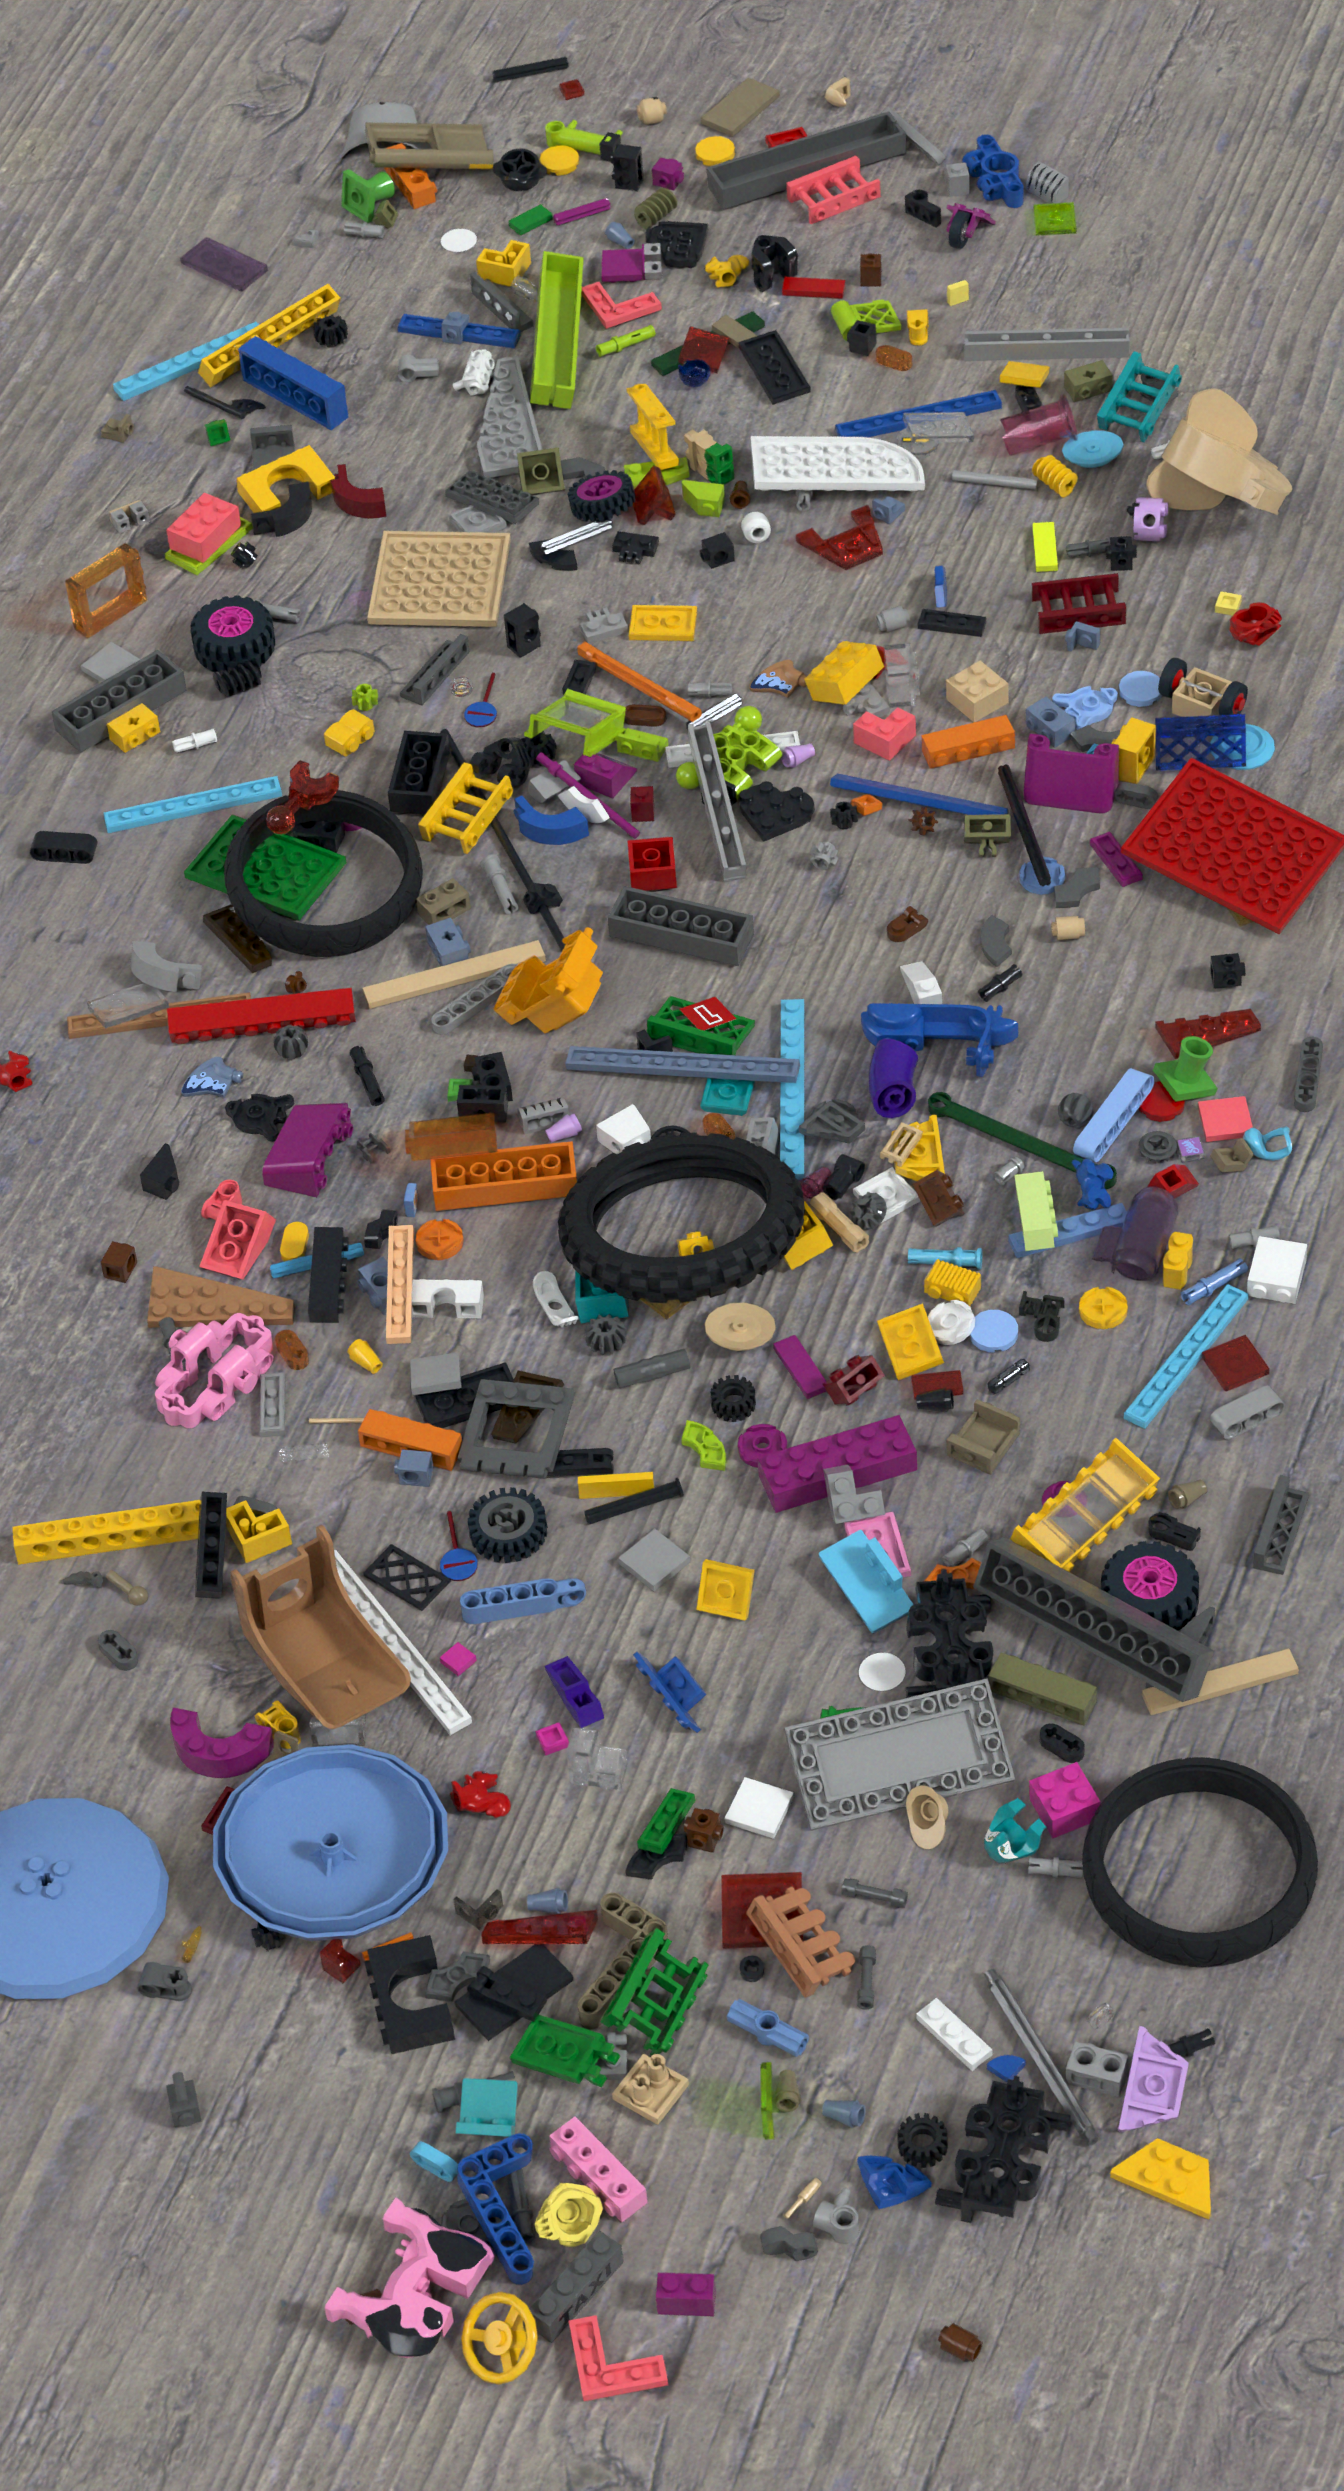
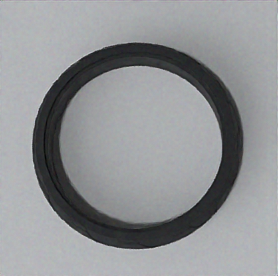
M334 789L295 792L275 799L261 807L237 831L226 856L224 867L225 887L230 903L234 906V911L252 932L267 943L279 949L295 954H304L305 956L332 957L335 955L351 954L374 946L380 940L387 938L412 912L416 904V898L419 897L423 879L422 860L417 843L405 824L400 822L401 820L393 812L368 797L365 798V796L342 790L335 791ZM310 821H342L362 827L383 839L397 854L402 863L404 875L394 895L371 914L358 920L337 925H309L285 919L259 903L249 891L244 881V868L254 850L264 840L282 829Z
M1205 1757L1179 1758L1147 1767L1123 1781L1112 1790L1097 1808L1095 1816L1092 1817L1082 1851L1083 1875L1089 1896L1095 1909L1110 1929L1125 1942L1148 1956L1176 1965H1188L1189 1967H1216L1243 1961V1959L1247 1960L1277 1944L1291 1931L1290 1929L1294 1928L1304 1915L1312 1898L1318 1874V1856L1311 1827L1295 1801L1272 1780L1249 1767L1240 1766L1238 1763ZM1184 1792L1222 1794L1244 1801L1255 1807L1278 1826L1292 1849L1296 1863V1872L1282 1899L1258 1919L1246 1925L1220 1932L1197 1933L1180 1931L1160 1925L1144 1917L1128 1905L1118 1894L1109 1879L1104 1864L1105 1851L1113 1833L1135 1810L1158 1798Z

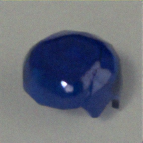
M687 359L683 366L678 365L680 380L686 386L692 388L699 387L710 378V367L703 360Z

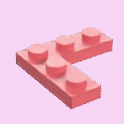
M600 282L584 286L581 290V295L606 329L662 310L661 302L653 292L615 304Z
M597 2315L569 2320L583 2401L668 2386L663 2355L606 2365Z

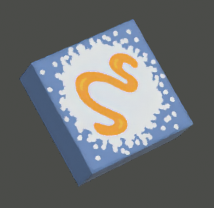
M408 1183L406 1187L404 1208L407 1217H415L419 1200L416 1183Z

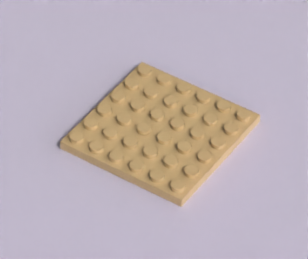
M384 531L367 617L368 624L497 627L511 542L510 533Z

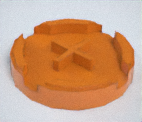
M434 1219L422 1224L417 1230L415 1241L417 1250L422 1256L431 1260H444L451 1258L461 1250L464 1239L462 1229L457 1223L449 1219H443V1221H436Z

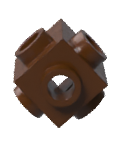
M694 1808L691 1817H687L684 1824L688 1847L714 1852L716 1844L721 1840L724 1831V1825H721L720 1814L710 1809Z

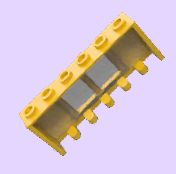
M1115 1438L1109 1449L1104 1454L1100 1452L1087 1469L1083 1467L1078 1472L1074 1481L1070 1484L1066 1482L1054 1499L1051 1497L1047 1499L1037 1514L1033 1512L1027 1518L1025 1525L1022 1527L1018 1525L1014 1529L1010 1540L1070 1572L1078 1559L1082 1561L1091 1552L1090 1548L1094 1544L1099 1546L1107 1538V1532L1110 1529L1117 1530L1125 1521L1124 1517L1128 1513L1133 1515L1140 1508V1503L1145 1498L1149 1500L1158 1491L1156 1486L1160 1478L1122 1442Z

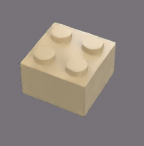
M978 661L946 680V700L970 720L977 722L1009 703L1008 683L982 661Z

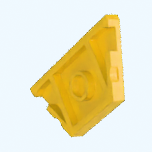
M937 1115L929 1116V1120L921 1124L917 1121L909 1124V1126L923 1131L922 1137L902 1167L897 1166V1162L894 1161L895 1174L915 1181L924 1178L936 1170L945 1174ZM906 1130L903 1131L901 1136L898 1138V1140L892 1147V1152L896 1149L901 1139L907 1133ZM912 1134L908 1142L905 1144V1146L899 1153V1156L902 1154V1152L904 1151V1149L906 1148V1146L915 1134Z
M1157 2138L1110 2171V2178L1208 2220L1211 2217L1209 2160Z

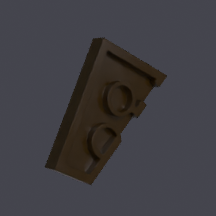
M519 1370L513 1380L514 1383L563 1387L565 1385L560 1379ZM503 1404L491 1432L493 1439L516 1444L545 1408L538 1410L530 1409L529 1406L508 1407L506 1404Z

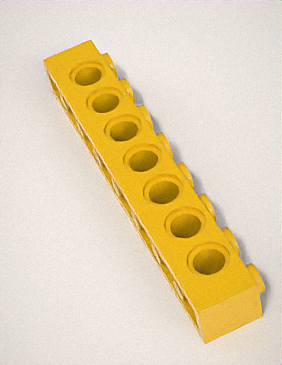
M326 284L203 358L198 370L199 375L210 387H213L241 370L238 348L253 337L257 336L277 348L312 327L317 322V318H324V315L330 316L337 312L341 298L329 284Z
M200 1500L13 1526V1543L18 1565L198 1539Z

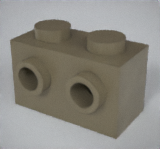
M454 878L416 898L418 915L428 925L448 918L454 919L471 909L469 893Z

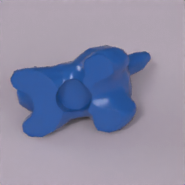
M1087 1158L1082 1163L1073 1160L1072 1165L1076 1169V1177L1082 1190V1197L1077 1205L1091 1210L1096 1209L1099 1204L1104 1208L1110 1207L1111 1198L1105 1189V1182L1113 1177L1111 1167L1105 1163L1094 1165L1092 1160Z

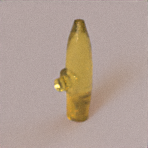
M198 1926L193 1931L187 1942H182V1946L185 1947L182 1960L186 1963H190L192 1956L196 1952L201 1938V1926Z

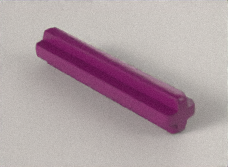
M604 198L556 213L553 216L554 222L559 226L609 210L611 208L608 198Z

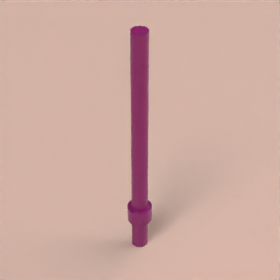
M542 752L538 754L536 760L543 764L551 775L559 777L570 787L575 786L583 796L592 800L598 799L609 815L610 820L634 839L639 836L640 831L565 772L562 765L557 761L553 762Z

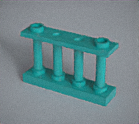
M1133 351L1097 414L1099 428L1107 430L1110 423L1116 422L1139 430L1140 441L1145 442L1148 435L1150 436L1153 433L1154 425L1174 389L1179 387L1182 375H1180L1179 365L1175 364L1172 371L1166 373L1144 366L1141 353ZM1145 374L1163 380L1165 383L1160 390L1135 382L1138 375ZM1135 390L1154 396L1156 399L1152 406L1126 398V395L1129 391ZM1125 406L1147 413L1143 422L1119 415L1117 411L1120 407Z

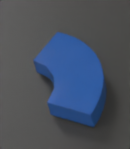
M935 566L934 589L936 607H946L947 582L945 567Z

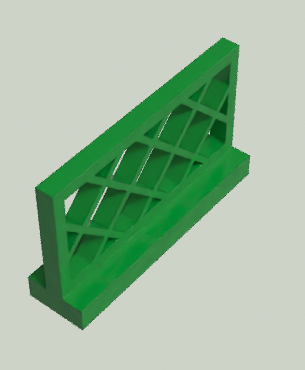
M672 996L667 999L655 1016L651 1015L647 1020V1033L652 1040L669 1035L672 1039L673 1047L700 1054L736 1056V1051L755 1026V1020L732 1014L736 1018L735 1020L707 1030L697 1029L688 1018L677 1020L676 1017L684 1015L679 1009L673 1011L670 1009L672 1005L684 1008L695 1003ZM735 1025H743V1026H745V1027L739 1028V1029H735L734 1026H735ZM726 1027L730 1029V1031L721 1033L718 1030Z

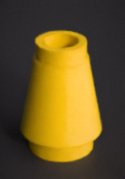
M357 1339L347 1350L352 1361L372 1374L377 1373L383 1365L367 1341Z

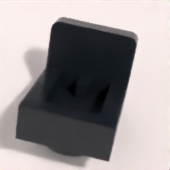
M531 883L523 898V902L530 914H535L540 905L559 907L563 901L555 885Z

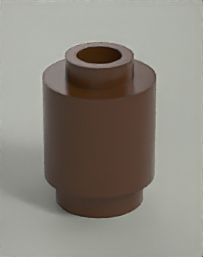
M952 2323L949 2327L945 2326L938 2338V2341L941 2342L940 2349L964 2362L967 2360L974 2362L983 2346V2341L979 2340L977 2335L955 2323Z

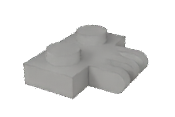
M607 607L602 608L603 615H601L599 610L594 611L595 617L592 616L591 612L586 613L588 622L580 624V629L586 642L592 643L628 633V625L622 613L610 615Z

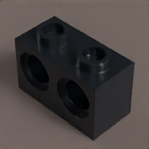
M618 144L615 152L611 154V164L614 167L612 180H615V188L639 191L644 180L641 147Z
M310 821L299 823L294 826L292 834L297 839L337 853L345 836L344 822Z
M502 1052L474 1057L475 1067H471L474 1081L479 1082L476 1085L506 1086L508 1102L513 1101L511 1083Z

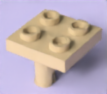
M643 2054L614 2090L612 2098L659 2125L689 2086V2079L666 2067L665 2058L662 2055L654 2054L650 2058Z

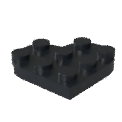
M660 221L658 226L647 228L645 232L646 244L660 243L662 258L667 267L694 268L703 254L708 234V224Z
M764 781L759 785L751 786L740 792L739 804L741 813L763 842L807 824L811 821V816L815 812V804L812 797L803 792V789L800 787H793L791 790L781 792L776 787H773L771 782Z

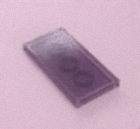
M208 237L204 238L180 258L181 264L241 292L268 271L266 264Z

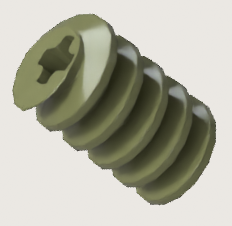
M659 188L635 208L634 216L636 221L644 229L651 228L652 225H655L657 221H660L662 217H665L667 213H670L677 207V198L670 190Z

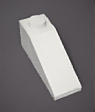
M923 961L900 966L914 1004H942V992L937 980Z

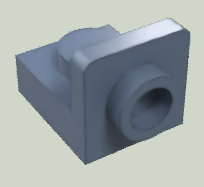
M887 496L883 501L877 498L872 501L873 516L888 524L892 523L905 511V504L890 496Z
M1075 622L1065 635L1067 650L1072 652L1076 644L1097 650L1100 645V628Z

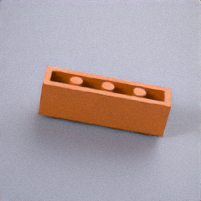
M1007 715L921 735L922 752L930 769L1015 748V731Z
M369 1409L358 1429L361 1447L400 1457L402 1450L431 1452L433 1466L452 1471L458 1460L462 1444L461 1433L454 1430H446L429 1423H420L406 1417H398L384 1411Z

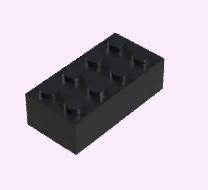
M404 731L388 789L391 812L426 814L439 797L450 755L448 733Z

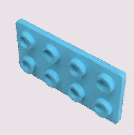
M858 1530L819 1552V1558L871 1633H875L906 1616L910 1607L914 1605L902 1588L903 1576L878 1540L876 1538L868 1540L862 1530Z

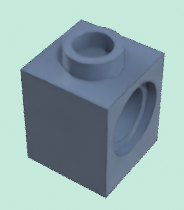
M402 1450L400 1459H396L394 1473L398 1474L399 1484L429 1487L434 1468L432 1453Z

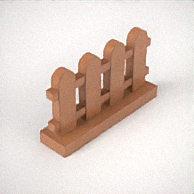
M792 1886L787 1888L785 1895L773 1899L771 1896L764 1898L763 1895L754 1898L746 1912L805 1998L813 1995L819 1984L822 1986L827 1985L830 1981L829 1978L840 1973L844 1977L850 1975V1969L855 1963V1957L850 1952L839 1954L836 1949L840 1942L839 1934L832 1930L824 1932L820 1927L826 1917L821 1910L814 1909L809 1911L806 1906L811 1898L808 1890L804 1888L795 1890ZM797 1909L801 1915L788 1921L785 1914ZM812 1930L815 1937L803 1942L799 1936ZM824 1952H827L831 1957L819 1963L814 1958Z

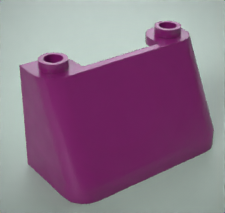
M1038 734L1029 735L1024 778L1025 802L1031 805L1092 813H1107L1111 810L1119 780V745L1103 743L1095 748L1093 754L1050 749V740L1046 736Z

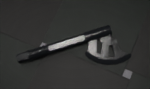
M190 386L184 388L185 393L240 419H244L246 413L266 408L262 403L251 399L232 400V405Z

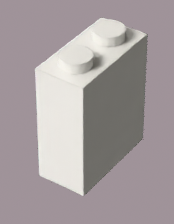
M1259 1236L1248 1276L1247 1293L1249 1296L1296 1304L1306 1264L1307 1244Z

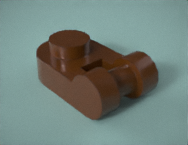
M909 906L902 915L888 924L887 936L893 942L906 941L924 929L928 924V919L923 915H918L917 910Z

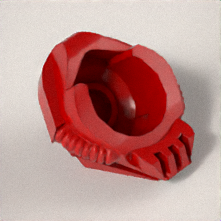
M1252 603L1249 605V608L1241 609L1234 613L1230 618L1231 626L1229 630L1234 639L1250 645L1260 646L1282 626L1279 624L1282 617L1278 610H1275L1266 603Z

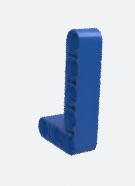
M522 2133L514 2134L463 2158L458 2164L457 2172L459 2187L506 2274L517 2285L526 2284L533 2277L534 2260L492 2182L530 2163L533 2143L529 2136ZM520 2147L525 2149L526 2152L520 2154L514 2152V2149ZM498 2159L501 2163L499 2165H492L489 2161ZM466 2171H473L476 2173V2175L473 2177H467L463 2173H465ZM479 2194H486L489 2196V2198L486 2200H479L476 2196ZM493 2217H498L502 2221L500 2223L494 2224L491 2223L489 2219ZM504 2241H512L515 2245H513L512 2247H505L501 2243ZM523 2264L527 2269L518 2271L514 2266Z

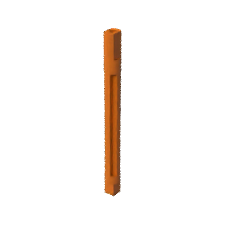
M583 642L577 646L579 656L589 662H595L600 668L650 696L684 718L694 722L701 717L702 711L700 708L671 693L589 643Z

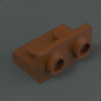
M936 1170L912 1184L933 1226L937 1227L956 1215L961 1217L965 1214L962 1209L964 1203L958 1194H954L951 1188L954 1184L947 1173L944 1174Z

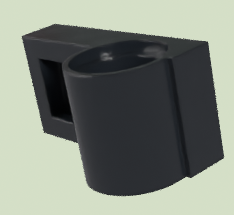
M917 189L905 196V213L935 228L941 224V207L928 202V193L925 190Z

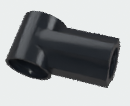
M841 1154L835 1163L834 1172L823 1185V1192L833 1200L841 1199L853 1181L858 1182L862 1178L865 1163Z

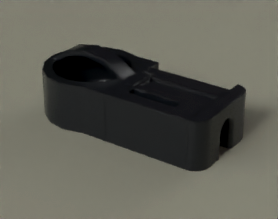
M1162 1512L1155 1513L1149 1518L1148 1531L1154 1539L1162 1540L1188 1551H1193L1196 1542L1200 1540V1527L1195 1529L1178 1522L1177 1518ZM1161 1522L1164 1525H1166L1168 1529L1161 1531L1156 1530L1155 1528H1153V1525L1155 1523Z

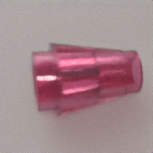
M821 1167L804 1177L800 1184L803 1196L812 1199L822 1192L823 1185L831 1176V1171L826 1167Z

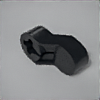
M383 1209L379 1219L367 1224L364 1238L365 1248H381L383 1240L389 1238V1226H397V1211Z

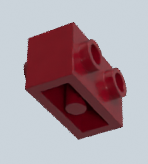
M856 1355L846 1362V1367L843 1369L839 1368L829 1374L828 1377L830 1379L823 1383V1386L835 1405L846 1404L847 1406L859 1399V1395L874 1388L877 1385L876 1382L885 1376L873 1355L861 1357Z

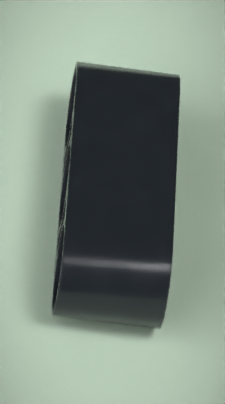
M39 831L34 836L30 855L38 861L88 864L93 860L98 841L90 834Z

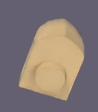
M844 77L829 86L825 99L837 107L847 105L845 99L851 96L850 80Z

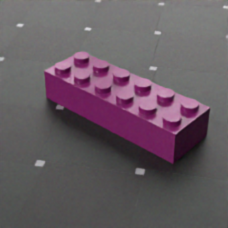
M900 1415L757 1457L759 1478L775 1513L827 1498L823 1470L826 1468L849 1465L853 1471L855 1488L917 1470V1451Z

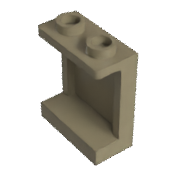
M977 1399L974 1402L973 1414L957 1435L951 1433L948 1437L947 1456L991 1475L1019 1436L1020 1418L1011 1412L1003 1411L990 1403Z

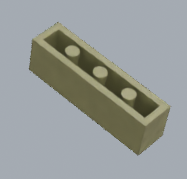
M1000 1653L988 1675L991 1692L1083 1726L1097 1703V1687L1092 1686L1086 1681L1070 1678L1064 1673L1048 1670L1039 1664L1023 1661L1014 1655Z

